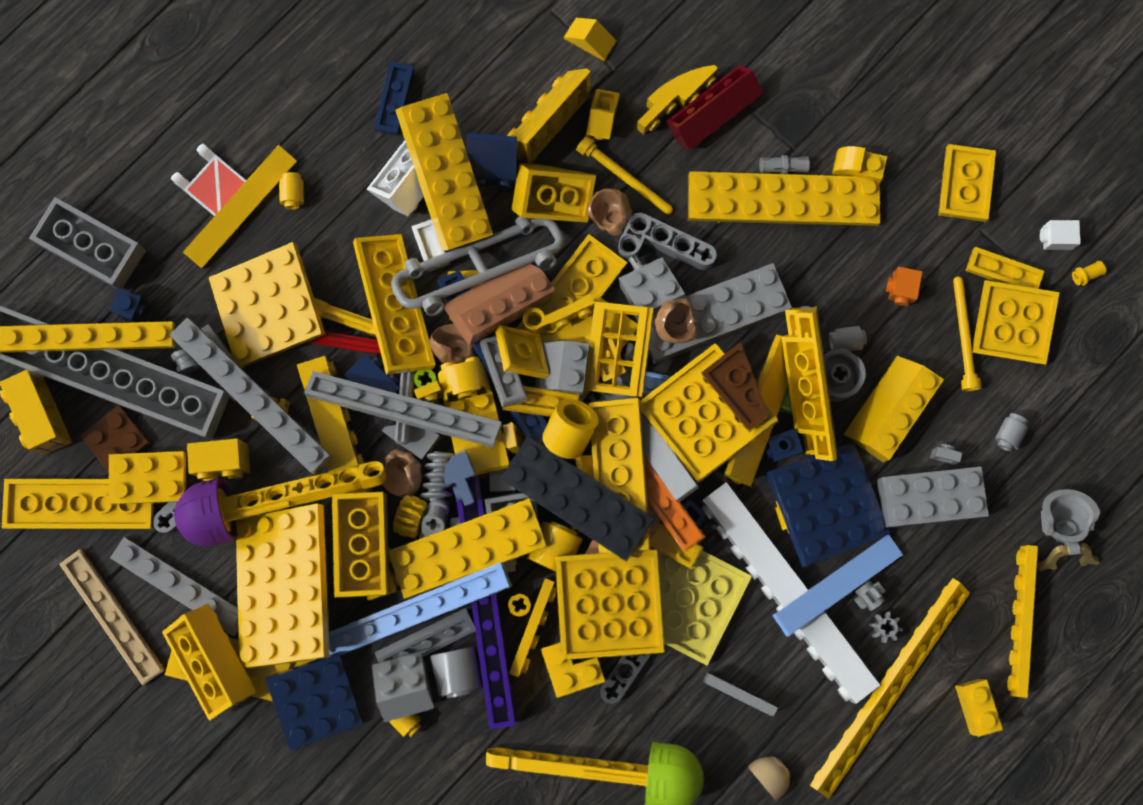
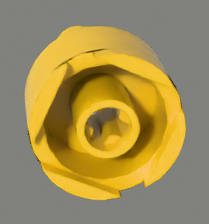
M470 357L463 363L455 364L454 362H448L441 365L438 380L444 403L492 392L488 373L483 362H480L479 357Z

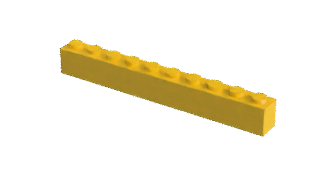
M326 356L297 364L304 391L313 371L330 376L337 375L334 362H329ZM307 397L320 444L334 457L327 464L329 472L348 467H359L360 464H364L362 454H357L355 445L358 444L356 433L354 430L350 431L348 422L351 421V416L348 408ZM349 477L344 482H352L356 477ZM362 487L350 493H369L373 489L372 487L366 489ZM389 556L390 594L399 592L398 586L400 585L395 572H393ZM387 595L367 596V600L372 601Z

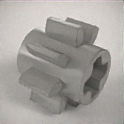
M867 580L855 590L858 597L854 601L861 609L868 607L872 611L885 601L882 594L886 590L879 582L872 584L870 580Z
M885 612L884 618L875 614L874 616L877 621L875 624H869L875 631L872 637L881 636L882 643H886L888 637L896 641L897 637L895 634L897 631L903 630L897 625L900 618L891 619L890 612ZM887 624L890 626V631L885 632V630L881 629V625Z

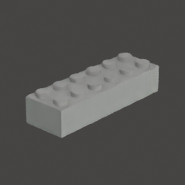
M774 263L685 296L693 304V314L696 316L695 326L698 328L697 335L690 341L669 343L662 340L655 326L657 313L653 314L648 352L654 365L785 315V310L792 307ZM639 316L636 317V322H637V324H638Z

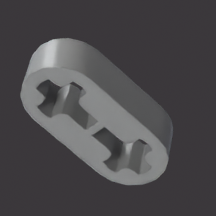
M168 502L154 516L153 526L157 531L171 533L177 529L174 516L168 521L169 527H161L163 523L161 518H169L172 514L174 515L177 502Z

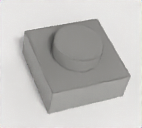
M941 444L940 447L932 449L930 459L954 465L961 461L962 452L955 451L953 446Z

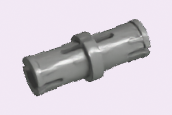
M782 155L776 158L761 157L759 161L760 173L781 172V174H787L788 172H808L810 167L809 157H788L787 155Z

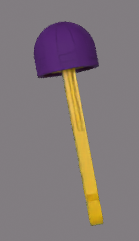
M373 461L360 464L359 467H348L236 495H231L228 485L222 478L208 480L191 486L181 495L175 506V523L181 535L195 545L211 547L237 540L236 520L329 498L332 497V494H346L357 491L362 487L363 489L381 485L386 480L387 474L381 462ZM380 471L378 475L369 477L370 473ZM349 477H356L352 482H344ZM325 483H331V485L327 488H320ZM278 494H283V496L280 499L274 501L272 500L274 496ZM259 500L255 505L247 506L251 501Z

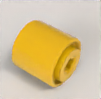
M575 399L559 401L543 432L545 446L552 453L562 458L575 459L580 457L598 425L596 412L587 404Z
M543 521L540 527L548 547L531 552L526 558L556 572L555 556L576 555L582 543V538L577 536V532L553 521L550 523Z

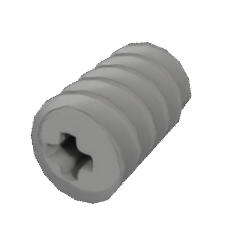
M434 451V453L426 455V459L432 461V463L425 464V468L431 472L423 474V478L430 482L422 484V488L428 492L422 493L420 495L421 498L429 502L440 500L446 504H451L444 499L445 497L452 496V493L447 491L446 488L452 487L454 484L445 485L444 472L449 459L454 455L453 453Z

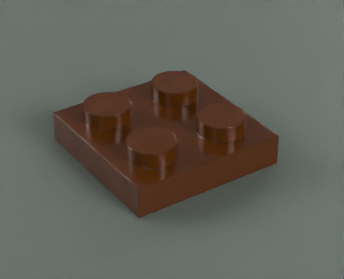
M120 405L116 406L80 435L81 439L108 473L109 454L139 453L151 444Z

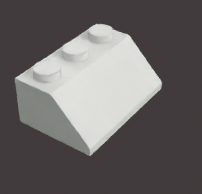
M404 140L367 190L395 211L409 216L410 213L416 210L418 203L423 198V193L406 141Z

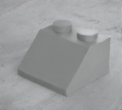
M571 341L542 343L549 375L545 379L536 377L534 388L580 394V398H583L589 344Z

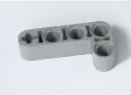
M636 213L630 218L618 244V254L626 261H629L631 256L634 258V255H639L643 244H646L702 271L710 269L717 256L716 250L710 244L643 213ZM641 222L646 228L643 231H637L633 225ZM662 232L666 234L667 240L658 241L655 238V234ZM682 242L686 243L689 250L682 252L678 250L676 245ZM626 243H631L635 246V250L633 252H626L622 246ZM696 248L697 250L694 254V257H692L691 255L693 249ZM704 253L707 254L708 258L705 261H702L701 257L704 255Z

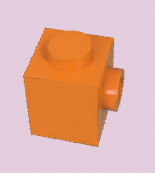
M898 267L893 272L892 278L889 277L886 292H889L888 300L895 301L894 303L899 306L913 304L918 298L922 271Z

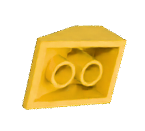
M519 163L512 210L521 218L588 222L587 206L593 196L596 175L546 165Z
M492 392L444 403V406L499 421ZM500 430L495 448L451 437L455 453L463 449L467 450L475 471L473 476L508 468L509 461L502 441V430Z

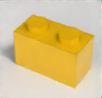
M975 679L955 685L970 735L980 737L1003 730L987 680Z

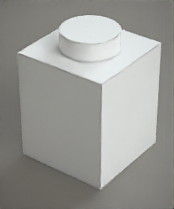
M1050 220L1040 230V241L1043 242L1044 250H1073L1080 245L1079 220Z

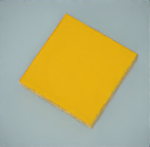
M502 325L495 329L504 371L543 379L549 375L539 333Z

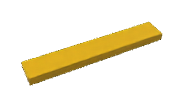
M278 145L183 253L200 268H203L276 186L279 180L282 179V174L287 173L297 161Z

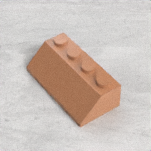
M527 264L490 279L445 303L444 309L468 346H471L494 333L499 325L507 326L523 317L525 311L529 308H539L550 302L555 288L541 269L532 264Z

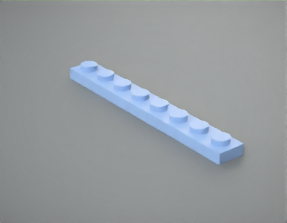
M504 563L495 564L329 632V655L339 652L341 656L512 587Z

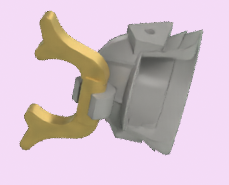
M1071 489L1057 490L1047 495L1043 501V511H1041L1042 531L1046 536L1051 535L1057 542L1064 543V546L1061 545L1054 548L1045 560L1037 564L1038 570L1057 569L1056 562L1059 558L1075 554L1083 555L1079 559L1081 566L1088 564L1098 565L1100 563L1098 557L1092 555L1089 545L1078 543L1085 539L1089 531L1094 530L1095 521L1098 520L1100 510L1095 501L1088 495Z

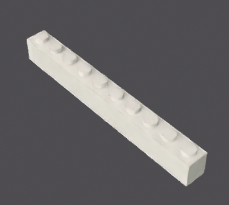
M727 483L701 501L703 505L701 510L707 515L706 517L709 520L713 518L717 523L716 530L724 540L728 538L733 544L731 547L732 552L739 560L741 558L745 560L748 564L746 570L754 580L758 578L763 584L761 590L769 600L773 598L779 605L776 608L777 611L808 591ZM824 611L794 632L800 641L804 639L809 645L807 651L815 661L819 659L824 665L822 671L830 681L835 680L840 686L837 690L846 702L850 700L852 703L857 704L880 686Z

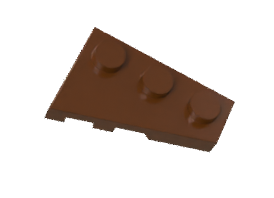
M741 342L701 372L704 379L748 432H751L769 418Z

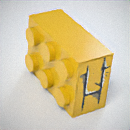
M24 370L0 382L2 388L0 395L3 401L9 404L12 411L9 413L10 418L21 432L19 439L24 448L47 455L73 443L44 377L29 370Z

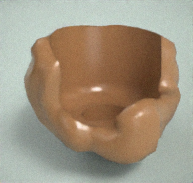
M604 188L596 192L587 206L590 219L598 225L600 230L607 231L612 236L622 234L633 212L626 194L618 189Z
M688 298L668 299L661 304L655 319V326L662 340L669 343H684L695 338L698 328L695 326L696 316L693 314L692 302Z
M446 324L439 327L429 337L433 356L442 364L454 362L455 364L463 363L466 359L476 355L473 346H468L455 324Z
M394 449L385 457L386 468L384 469L387 478L382 483V486L390 494L398 497L413 496L419 490L423 478L421 463L410 452L405 453L402 450Z

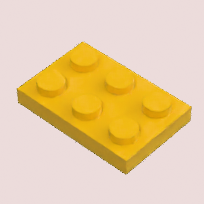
M952 144L947 145L939 216L982 222L989 220L996 156L995 150Z
M186 452L109 454V504L177 502L186 491Z

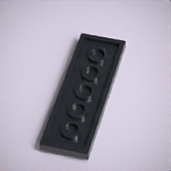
M530 436L526 437L501 477L502 480L626 562L630 559L655 519L570 462L555 455L547 447Z

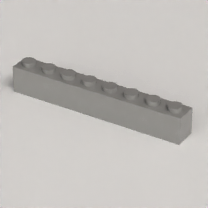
M186 318L169 335L310 473L318 475L334 458L189 318Z

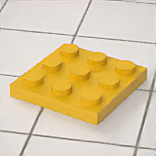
M984 281L972 353L1046 365L1060 292Z

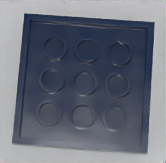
M854 442L838 447L837 460L835 461L816 459L815 456L766 473L802 567L890 534L889 529L885 528L884 516Z

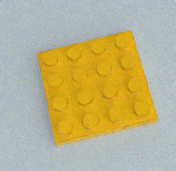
M289 243L209 277L232 356L241 368L325 335L296 243Z
M716 343L640 401L641 412L666 441L697 483L778 422L776 416L765 404L769 418L751 432H748L704 379L701 372L724 355Z
M657 550L634 551L627 562L614 553L555 556L562 660L664 653Z

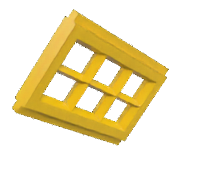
M595 302L584 390L643 397L654 308ZM607 312L621 314L618 333L605 332ZM626 314L639 316L636 336L623 334ZM604 337L618 339L615 359L602 358ZM622 339L636 341L633 361L620 360ZM601 363L614 365L612 385L599 383ZM619 365L632 367L630 387L617 385Z

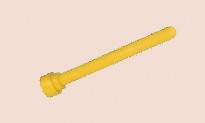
M589 135L582 139L576 148L583 156L587 155L588 157L592 156L665 214L672 213L673 208L670 204L597 149L598 145L595 144L594 139Z
M958 276L954 278L953 283L965 370L961 386L962 391H976L982 389L981 378H978V374H975L963 279Z

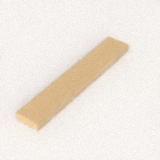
M79 549L62 561L59 565L142 686L164 672V667L83 549Z

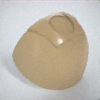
M763 757L753 761L748 766L776 802L788 790L791 777L790 772L780 759L776 757Z

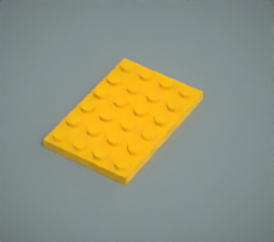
M313 504L236 520L238 533L236 553L239 657L243 668L250 669L330 657L323 505Z

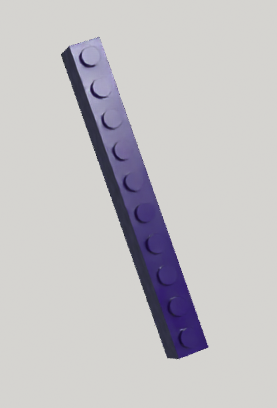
M479 475L467 478L475 498L474 502L464 506L463 500H457L460 524L486 515ZM495 593L472 602L490 729L516 725L498 596Z

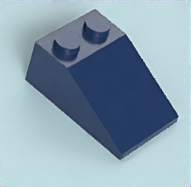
M467 133V155L477 186L497 185L501 189H511V186L515 187L519 166L517 137Z

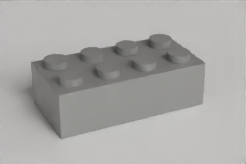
M54 197L29 237L39 246L116 289H123L146 251L137 242Z
M982 467L888 476L877 479L880 508L884 516L885 528L977 519L989 516Z

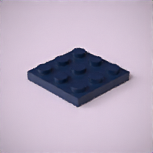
M339 652L331 654L328 658L317 659L265 678L289 750L363 724Z

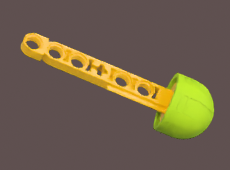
M652 742L649 765L497 747L489 748L486 752V765L494 768H511L519 771L646 786L645 805H692L698 799L703 787V771L697 758L686 748L673 744Z

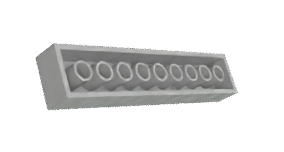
M0 306V326L49 325ZM115 349L0 353V360L210 440L213 439L230 398L228 393L221 389Z

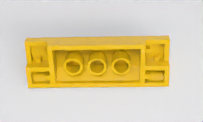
M817 306L813 308H791L785 310L789 335L782 336L781 338L794 428L797 433L803 434L806 454L815 455L816 459L835 461L837 460V447Z
M776 335L772 342L767 359L756 382L764 403L776 417L788 387L782 336ZM773 426L729 459L723 474L724 477L730 478V482L737 485L741 483L748 486L752 485Z

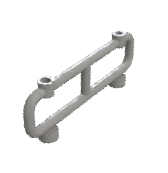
M519 216L515 221L517 225L421 263L416 258L407 260L405 262L406 269L395 274L392 278L391 287L402 306L409 309L423 307L428 316H435L443 311L444 304L441 299L532 262H536L542 271L551 269L557 262L554 254L560 251L564 245L563 233L554 220L521 218ZM539 226L548 227L555 239L553 244L489 270L478 252L480 249L518 234H530L534 228ZM468 254L479 274L416 299L407 298L401 286V282L407 278H419L427 270Z

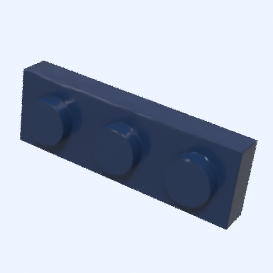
M390 61L374 125L376 132L398 136L400 123L395 110L406 105L414 73L413 66Z

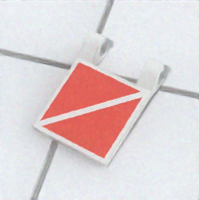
M201 144L197 151L208 161L207 165L191 182H188L178 172L174 173L171 179L215 216L246 180L215 155L207 146Z

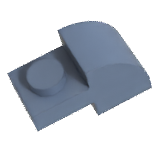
M466 449L458 451L449 459L444 472L445 485L456 482L457 486H454L453 490L457 500H463L464 506L473 503L475 499L467 480L468 477L475 475V471Z

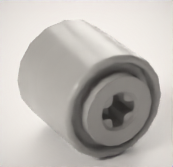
M475 646L430 656L438 696H446V698L474 693L476 689L482 687Z

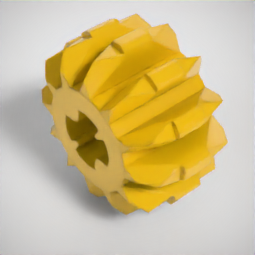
M406 495L400 501L399 507H397L393 522L394 532L403 537L415 539L421 532L422 522L426 516L427 502L419 497Z

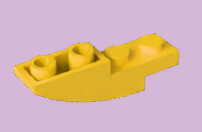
M715 65L691 70L677 76L657 89L648 97L647 107L650 110L638 120L637 129L643 135L648 130L654 131L661 122L659 119L665 113L670 115L677 107V104L684 108L700 96L699 93L704 88L709 89L717 80L716 73L718 68Z

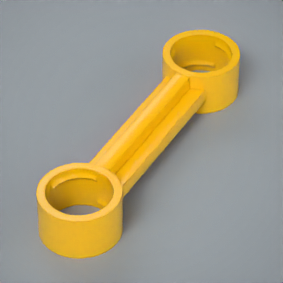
M314 298L321 319L325 318L369 333L377 338L372 319L331 306L322 300Z

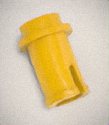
M1096 261L1084 268L1078 267L1072 273V278L1077 285H1087L1088 281L1106 274L1105 265L1102 261Z

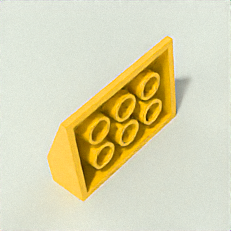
M587 68L568 71L563 77L560 75L554 81L553 89L548 94L544 93L537 101L538 106L533 111L529 110L521 120L523 123L517 129L513 128L507 136L517 137L519 159L523 163L531 164L590 97L591 71Z

